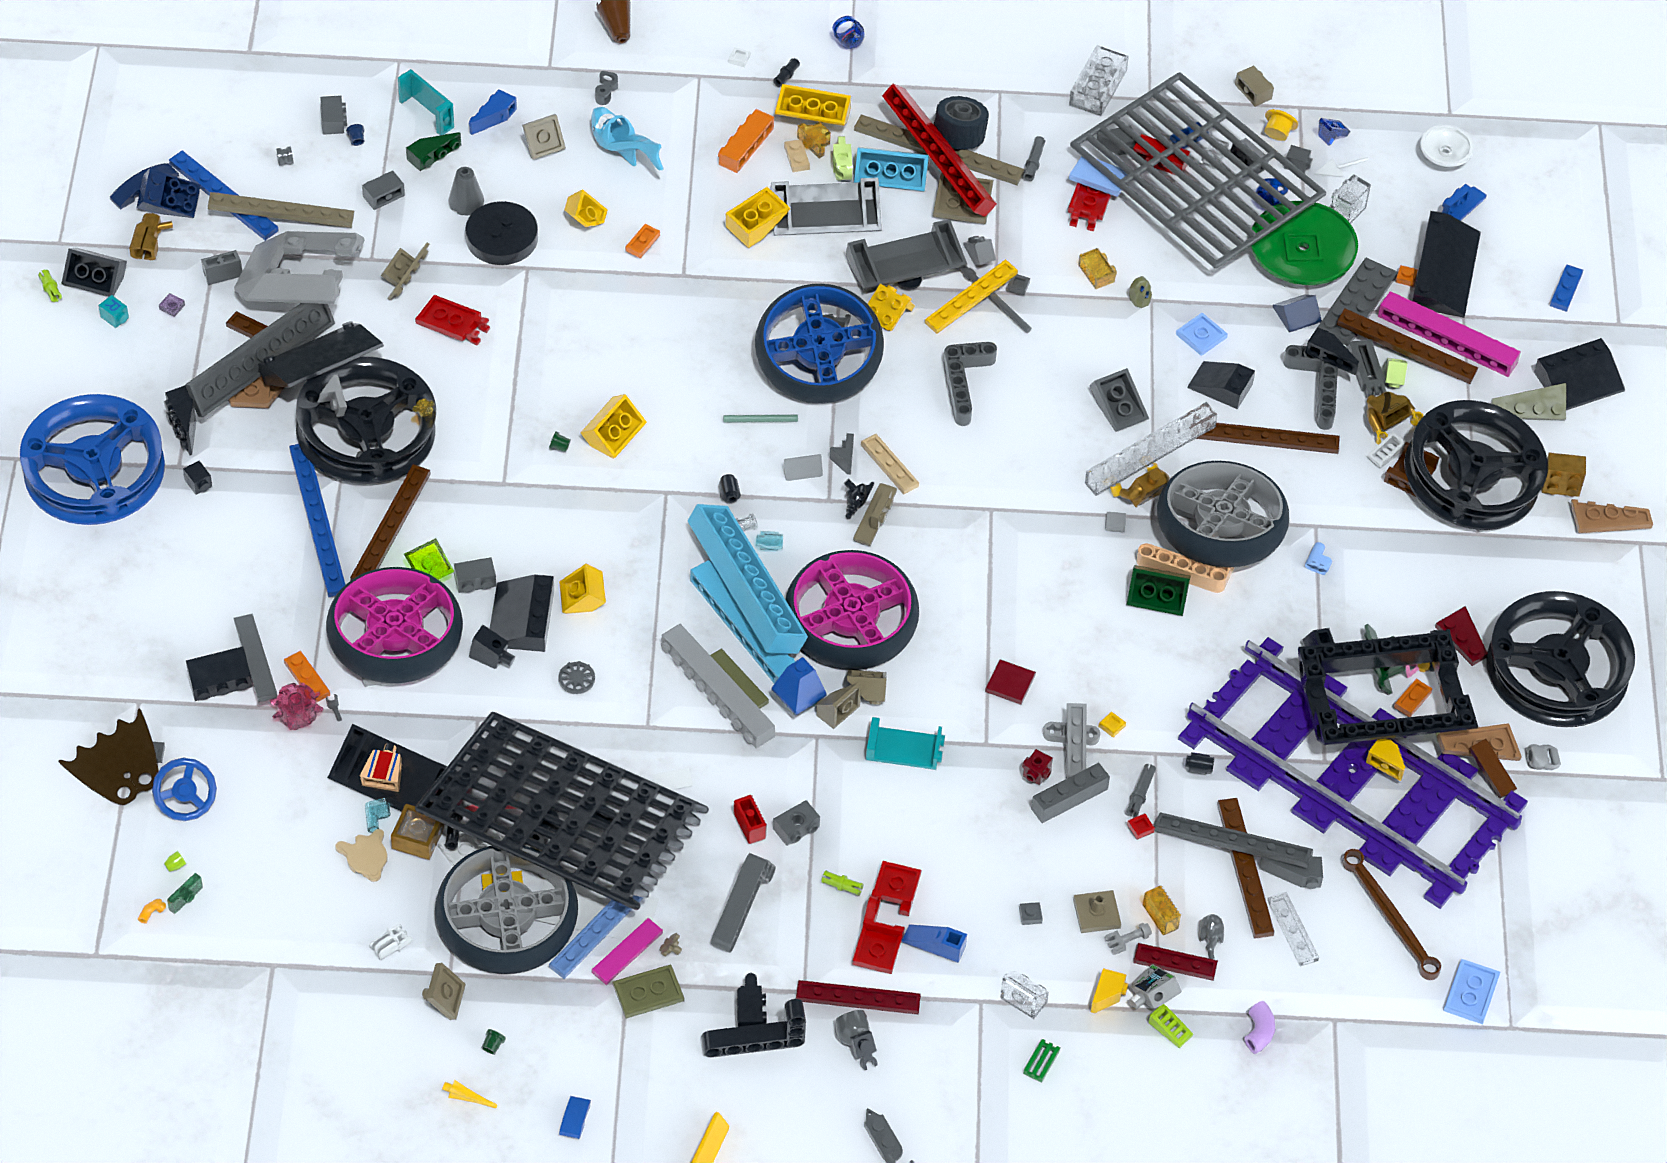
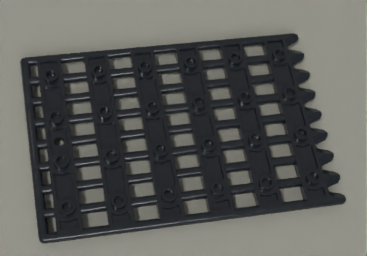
M493 711L489 713L415 806V810L418 813L634 910H639L641 904L632 898L633 895L644 898L649 897L650 892L641 884H658V879L650 871L666 873L667 867L658 860H675V854L669 851L667 847L683 849L684 843L675 836H692V830L684 824L700 825L701 819L692 812L707 813L709 811L708 806ZM494 720L497 721L495 726H491ZM517 731H520L533 738L530 742H527L514 735ZM484 732L489 733L485 738L481 737ZM510 742L524 750L519 754L506 748V745ZM476 743L480 744L477 749L472 748ZM554 746L568 754L563 758L550 752L551 748ZM499 754H502L515 761L512 765H509L496 758ZM466 755H469L470 758L467 761L463 760ZM546 758L559 764V766L555 770L542 764L541 761ZM590 762L603 768V770L599 774L585 766ZM492 765L506 773L501 777L487 770ZM457 766L461 767L458 773L454 772ZM536 769L549 775L550 778L545 781L532 775V773ZM579 774H582L595 781L592 785H589L576 778ZM483 777L497 784L492 789L478 781ZM448 778L452 779L449 784H445ZM623 778H626L639 785L636 789H633L620 782ZM528 781L541 787V789L537 793L523 787V785ZM572 785L586 793L581 797L567 791V789ZM472 789H475L488 796L483 801L469 793ZM616 789L629 795L630 798L625 801L612 795V793ZM438 790L443 791L439 796L435 795ZM519 793L533 800L528 805L515 799L514 796ZM660 793L675 801L672 805L656 799V797ZM563 797L577 803V805L572 809L558 801ZM464 800L477 806L478 809L474 813L459 805ZM608 801L622 809L617 813L603 807V805ZM429 802H432V806L430 808H427L426 805ZM510 805L524 812L519 817L504 809ZM652 805L666 813L661 817L647 809ZM552 809L568 815V817L564 821L549 813ZM453 813H457L469 820L466 824H463L450 817ZM599 813L613 819V821L608 825L594 817ZM498 817L513 822L514 825L510 829L495 821ZM643 817L657 823V826L653 829L639 823V820ZM543 821H546L560 828L555 833L540 825ZM588 825L604 831V833L599 837L585 829ZM489 829H492L505 836L500 841L486 833ZM635 829L649 835V837L644 841L630 833ZM534 833L550 839V841L546 845L531 837ZM579 837L595 843V845L590 849L576 841ZM626 841L640 847V849L635 853L621 845ZM525 845L541 851V853L536 857L522 849ZM570 849L586 855V857L581 861L567 853ZM615 853L631 859L629 865L613 859ZM563 861L577 867V870L572 873L558 866ZM608 865L623 873L620 877H617L603 870ZM599 877L614 885L609 890L594 882Z

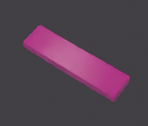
M647 918L592 968V973L607 985L661 936L663 929L650 918Z

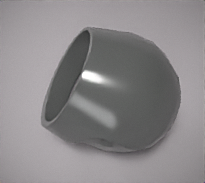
M854 1010L836 1018L837 1035L846 1045L852 1046L850 1037L868 1030L870 1031L867 1015L864 1010Z

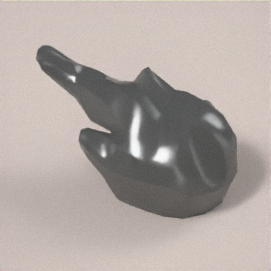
M1215 914L1204 917L1201 920L1199 930L1200 940L1203 941L1207 938L1208 944L1206 949L1210 959H1215L1214 948L1218 938L1220 943L1224 941V924L1222 919Z

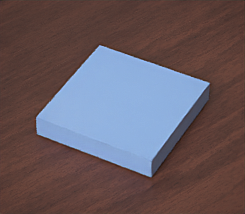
M1204 313L1199 314L1176 330V335L1201 356L1228 336V333Z

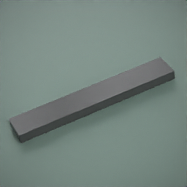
M253 613L235 617V627L241 646H244L258 702L278 698Z

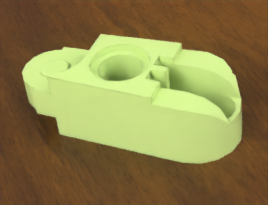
M838 136L837 144H833V173H835L837 180H852L851 144H846L845 136Z

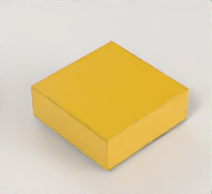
M1111 711L1099 722L1098 727L1114 738L1126 727V722Z

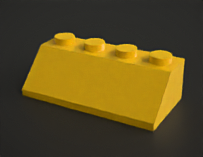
M782 84L775 114L844 126L848 122L851 110V95Z

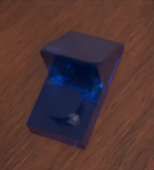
M1320 118L1318 136L1328 146L1333 143L1336 137H1347L1351 132L1340 120Z

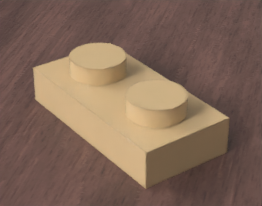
M802 139L784 142V148L792 172L810 170V163Z

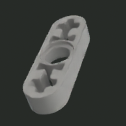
M1046 723L1043 729V737L1050 742L1066 743V723ZM1086 725V745H1096L1100 739V730L1096 726Z

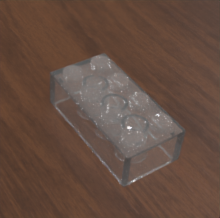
M1096 45L1070 91L1069 106L1102 116L1127 71L1129 56Z

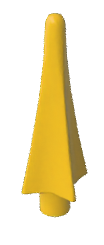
M454 1080L453 1084L445 1082L442 1090L449 1092L448 1098L497 1108L496 1103L478 1095Z

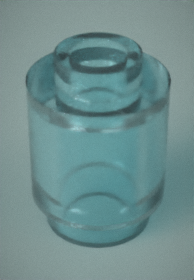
M761 531L760 535L757 534L756 546H760V550L778 551V549H783V534L774 531Z

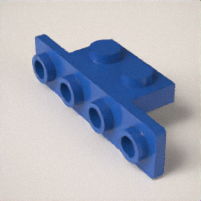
M1464 184L1461 188H1457L1450 198L1444 200L1442 213L1449 214L1461 221L1486 199L1487 194L1475 186L1470 187Z

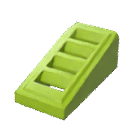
M1165 1004L1159 1006L1150 1015L1149 1024L1178 1048H1181L1193 1036V1033ZM1174 1027L1177 1028L1174 1032H1171V1031H1170V1030H1172ZM1180 1032L1184 1033L1179 1039L1176 1037Z

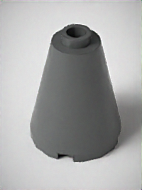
M461 167L456 171L448 199L450 209L457 211L459 215H471L477 208L484 205L483 193L474 171L469 167Z

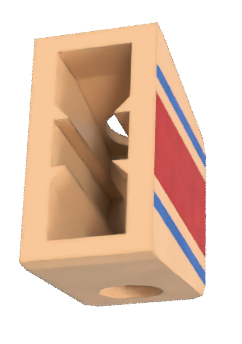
M388 743L385 744L383 751H372L360 775L362 786L399 792L402 761L401 755L395 753V745Z

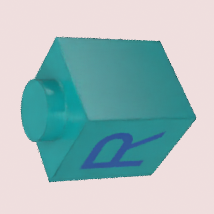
M113 295L98 305L100 317L114 328L125 323L129 318L127 306Z

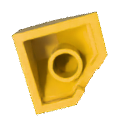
M583 189L567 198L564 209L584 227L603 224L608 209Z

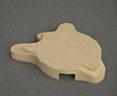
M376 829L369 836L357 835L355 837V844L344 841L336 843V851L347 858L351 871L363 874V877L368 878L372 882L380 880L383 867L388 859L386 848L382 844L384 838L383 830Z

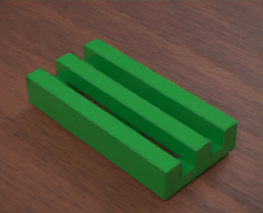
M1042 1039L1025 1067L1023 1074L1042 1083L1061 1047H1054L1053 1043L1049 1042L1048 1044L1046 1040ZM1045 1048L1033 1072H1030L1042 1049ZM1052 1051L1053 1053L1040 1076L1037 1075L1047 1055Z

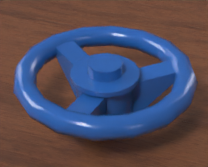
M184 757L171 760L162 766L154 778L152 787L154 802L160 811L171 819L180 821L198 819L208 812L215 801L217 791L215 777L209 768L196 759ZM186 766L183 778L176 780L172 788L160 792L161 782L165 775L175 767ZM194 768L201 771L208 782L209 791L205 802L196 794V784L191 780ZM175 797L183 802L191 800L198 809L189 813L175 812L167 807L163 800Z

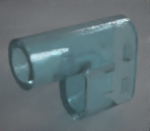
M385 798L365 803L367 830L369 833H373L374 830L379 829L378 820L390 817V805Z

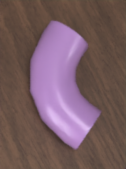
M1265 1001L1256 1003L1249 1010V1015L1255 1022V1028L1250 1034L1245 1036V1043L1254 1054L1262 1051L1271 1042L1275 1033V1017Z

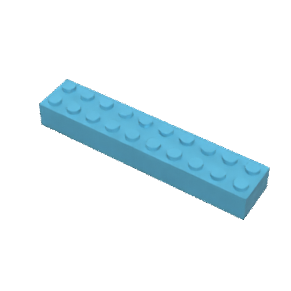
M697 504L688 519V523L767 653L798 654L808 636L729 507Z

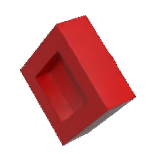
M1145 813L1127 822L1128 827L1137 840L1155 831V827Z

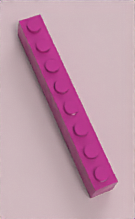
M1390 291L1380 305L1379 318L1506 377L1510 376L1518 364L1521 351L1408 300L1399 294Z

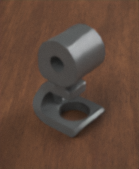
M601 71L599 77L602 84L595 88V101L599 105H607L611 101V91L618 89V76L613 72ZM603 76H609L612 80H606Z

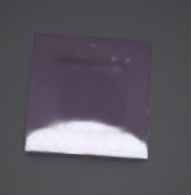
M169 293L159 304V310L175 317L185 306V300Z

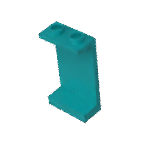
M412 69L398 77L399 102L401 104L411 97L435 115L436 133L439 135H444L454 128V111L451 101Z
M872 717L866 760L937 769V762L941 763L943 751H939L940 746L944 747L945 735H942L941 726H938V733L934 735L879 727L880 718Z

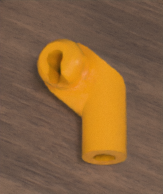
M155 899L143 907L137 918L138 921L146 924L152 912L155 910L159 913L164 911L166 903L162 902V899Z

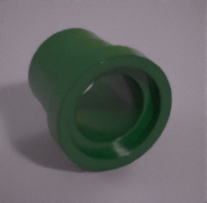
M555 431L549 449L566 452L571 439Z
M488 1029L481 1048L487 1053L495 1055L506 1038L501 1033Z

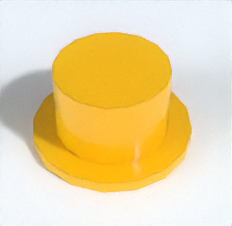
M1270 109L1265 113V118L1268 122L1264 132L1272 139L1285 141L1290 131L1298 128V121L1284 111Z

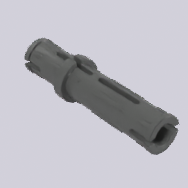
M1041 136L1035 137L1029 159L1025 163L1026 169L1023 178L1027 181L1034 180L1036 170L1040 166L1039 160L1046 142Z
M1149 764L1144 765L1136 789L1131 793V801L1126 810L1130 816L1135 811L1134 817H1137L1142 804L1146 801V793L1156 772V767L1150 764L1149 770Z

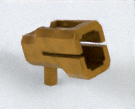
M154 213L144 214L142 222L136 224L129 247L131 257L142 259L144 255V260H155L159 249L158 235L161 230L173 228L172 221L161 223L159 215Z

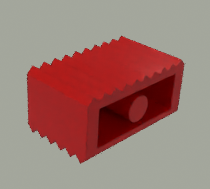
M747 795L734 800L733 813L748 843L752 844L765 839L767 824L762 814H760L761 811H759L753 795Z

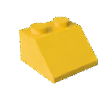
M587 563L559 581L562 612L565 614L593 612L606 603L603 572Z

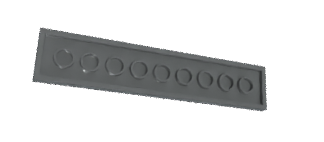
M300 303L186 383L185 386L189 396L193 399L198 417L206 416L262 376L258 364L263 362L265 357L272 355L275 357L305 344L334 325L335 321L328 304Z

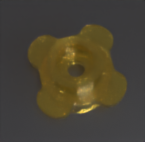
M426 398L421 399L417 402V406L413 407V411L418 412L420 416H427L432 413L434 402L427 401Z

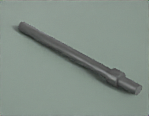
M967 266L959 267L969 281L976 282L980 279L972 268ZM995 292L988 296L1026 333L1031 331L1032 328Z

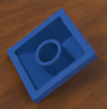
M804 657L787 666L771 689L795 715L827 696L816 670Z

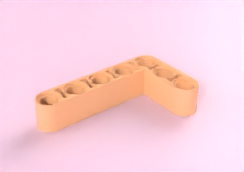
M1148 543L1139 546L1136 561L1139 566L1190 575L1189 584L1215 593H1220L1225 589L1234 567H1216L1202 564L1184 555Z

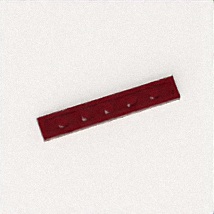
M798 980L796 999L807 1003L919 1015L921 993Z

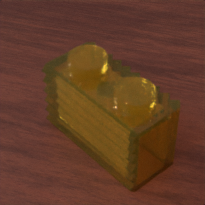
M1099 248L1079 255L1078 266L1095 289L1115 282L1116 268L1114 265L1109 264L1106 254L1101 253Z
M1158 886L1144 893L1142 905L1162 935H1166L1179 928L1181 914L1175 907V904H1173V901H1171V898H1169V895H1166L1167 892H1164L1165 889H1162L1163 886Z

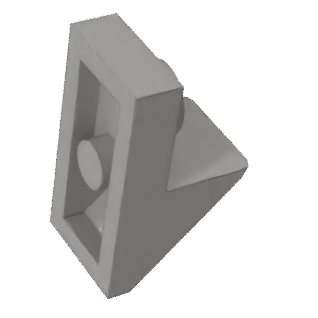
M338 374L333 375L318 399V402L330 401L331 409L335 410L336 417L344 416L347 408Z

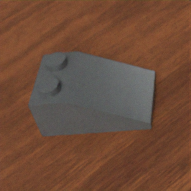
M1128 368L1097 379L1089 385L1096 403L1115 432L1149 419Z

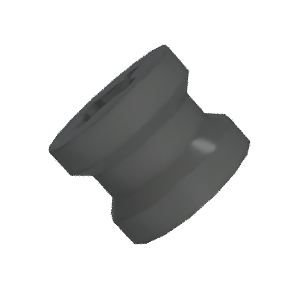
M291 146L286 147V149L276 148L279 166L284 165V163L294 164Z

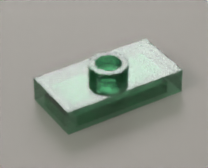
M194 873L167 899L168 908L172 913L176 914L186 903H190L203 888L200 875Z

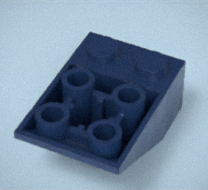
M149 169L143 175L136 208L155 214L194 218L201 184Z

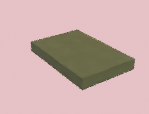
M671 964L613 981L614 990L626 1019L684 1002V995Z

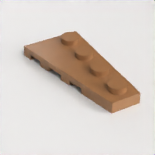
M1572 499L1570 503L1578 533L1650 529L1653 526L1650 510L1646 508L1630 506L1620 508L1614 506V504L1604 506L1597 505L1596 502L1592 501L1581 503L1576 499Z
M1509 723L1478 727V729L1442 732L1436 736L1442 754L1472 756L1468 749L1478 742L1487 739L1499 759L1520 761L1522 758Z

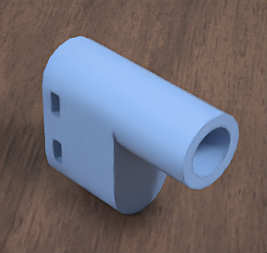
M1316 542L1305 563V567L1308 570L1321 575H1325L1332 564V560L1329 557L1322 555L1325 550L1324 544Z

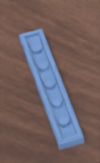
M633 895L632 898L640 902L644 897ZM611 900L549 963V968L565 979L632 909Z

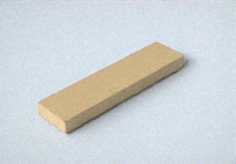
M877 434L861 441L863 449L903 495L919 487V482Z

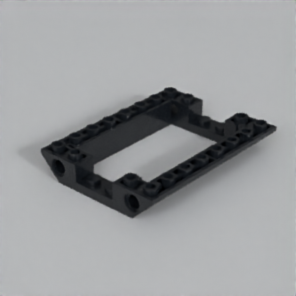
M1450 631L1298 647L1300 680L1316 739L1323 745L1478 729L1469 694H1463L1458 678L1459 660ZM1432 662L1447 713L1341 724L1338 728L1335 709H1330L1324 687L1326 673Z

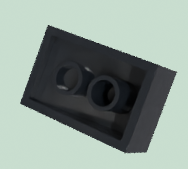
M1203 361L1189 383L1188 389L1238 409L1253 385L1255 370L1239 363Z

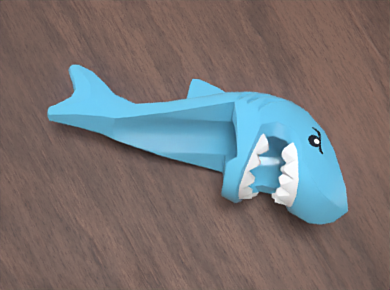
M605 107L593 109L591 115L592 131L601 147L619 152L632 166H636V150H641L658 170L664 169L659 158L661 144L655 143L642 135L635 134L632 124L623 115H614Z

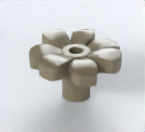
M674 933L665 939L664 944L659 949L663 956L674 952L676 955L681 953L682 948L678 946L679 934Z

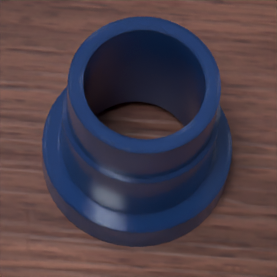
M353 124L347 127L346 131L350 137L351 144L354 146L362 145L365 142L364 126Z

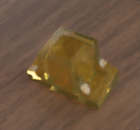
M821 122L815 125H806L804 123L798 125L797 138L802 139L805 148L809 149L819 159L825 156V147L830 145L831 132Z

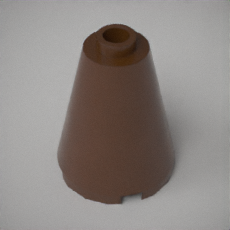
M601 0L599 4L597 2V11L613 40L620 44L627 42L630 38V0Z

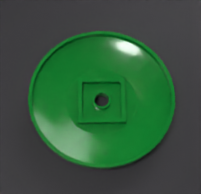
M1291 201L1296 206L1303 203V201ZM1315 202L1251 245V250L1258 263L1275 277L1294 284L1318 285L1341 277L1352 267L1358 252V239L1354 228L1343 215L1326 205ZM1282 203L1273 206L1282 215L1290 211ZM1267 211L1260 215L1269 224L1277 220ZM1257 222L1252 227V230L1256 233L1264 229ZM1303 246L1306 250H1302L1299 247Z

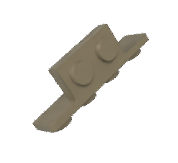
M428 242L422 247L415 258L401 248L394 255L381 274L384 279L395 286L387 299L391 300L394 296L398 297L403 290L402 284L406 285L412 277L410 275L411 271L415 272L420 266L419 259L423 260L429 251L426 250L430 245Z
M883 483L879 484L854 535V541L869 546L872 544L881 524H884L888 509L890 510L893 505L897 488Z

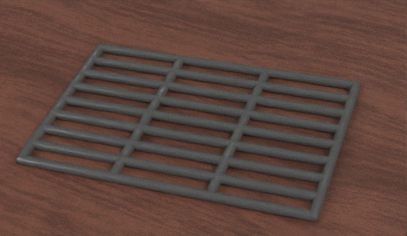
M1181 72L1176 73L1070 142V146L1215 269L1326 196V191ZM1180 80L1219 112L1220 115L1212 118L1172 84ZM1167 89L1207 123L1201 127L1198 126L1164 98L1160 92ZM1153 97L1194 132L1189 135L1184 134L1146 101ZM1141 106L1176 135L1180 141L1173 144L1133 110ZM1127 114L1168 149L1160 153L1121 121L1120 118ZM1227 119L1268 152V154L1261 158L1223 127L1220 122ZM1114 123L1154 158L1147 162L1106 127ZM1215 128L1255 162L1247 166L1206 131ZM1101 131L1115 145L1136 161L1140 167L1136 170L1131 169L1093 136ZM1201 136L1242 171L1234 175L1193 140ZM1087 140L1127 175L1119 179L1081 147L1080 144ZM1188 145L1228 178V180L1221 184L1180 149ZM1174 153L1215 189L1208 193L1169 161L1167 157ZM1275 158L1312 188L1316 194L1311 197L1307 196L1267 162ZM1161 162L1197 192L1201 198L1193 201L1153 166ZM1262 167L1300 198L1303 203L1298 206L1294 205L1254 171ZM1148 171L1185 202L1188 207L1181 211L1140 175ZM1248 175L1290 211L1282 215L1242 182L1241 179ZM1132 180L1136 181L1175 215L1167 219L1126 184ZM1235 184L1277 220L1269 224L1229 191L1228 188ZM1222 193L1264 229L1256 233L1214 197ZM1207 202L1210 203L1250 238L1242 242L1201 206ZM1195 211L1237 247L1229 251L1187 215ZM1182 220L1223 256L1215 260L1174 224Z

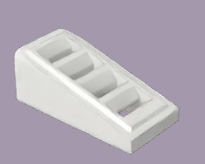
M1392 432L1367 455V458L1379 468H1382L1403 452L1405 441L1395 432ZM1383 451L1384 453L1387 454V456L1385 457V456H1384L1383 454H1381L1380 452ZM1378 455L1382 460L1379 461L1375 456Z

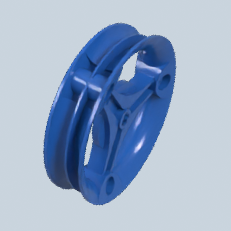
M80 395L62 400L50 406L32 421L24 433L20 446V462L24 472V482L30 497L44 512L68 523L81 525L105 524L133 514L152 499L161 485L165 472L161 435L153 418L137 404L112 395ZM88 420L117 422L112 428L100 435L84 436L72 443L47 442L59 430L78 422ZM131 439L145 442L148 459L141 475L127 488L113 486L111 477L120 468L122 461L121 449ZM45 464L63 467L75 480L89 483L95 493L90 499H76L64 496L51 489L42 480L39 471ZM106 481L107 487L100 489L98 482Z

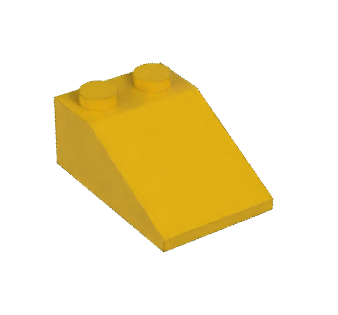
M765 187L725 213L726 228L750 248L761 241L788 213L790 207L773 191Z

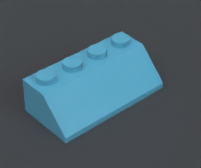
M858 147L854 183L860 182L861 178H878L879 186L925 191L929 155Z

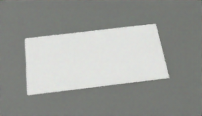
M544 879L541 891L556 889L547 879ZM572 882L578 898V916L574 929L582 931L611 899ZM650 896L643 898L639 902L641 904L640 909H632L607 936L624 940L647 918L653 921L659 898ZM561 915L535 918V920L557 925Z

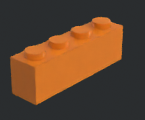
M758 109L749 114L744 124L740 125L734 136L729 138L725 147L719 150V165L738 173L774 129V117Z

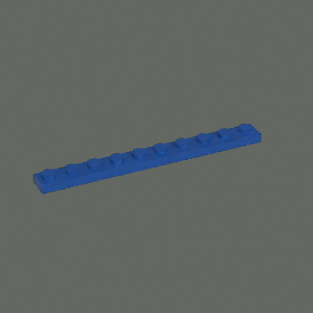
M299 444L290 445V454L328 597H333L346 584L314 465L305 457Z

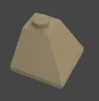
M848 670V682L851 685L857 682L862 684L861 696L865 701H869L870 704L885 702L887 672Z
M860 682L834 691L819 700L816 705V716L832 729H835L860 707L862 684Z

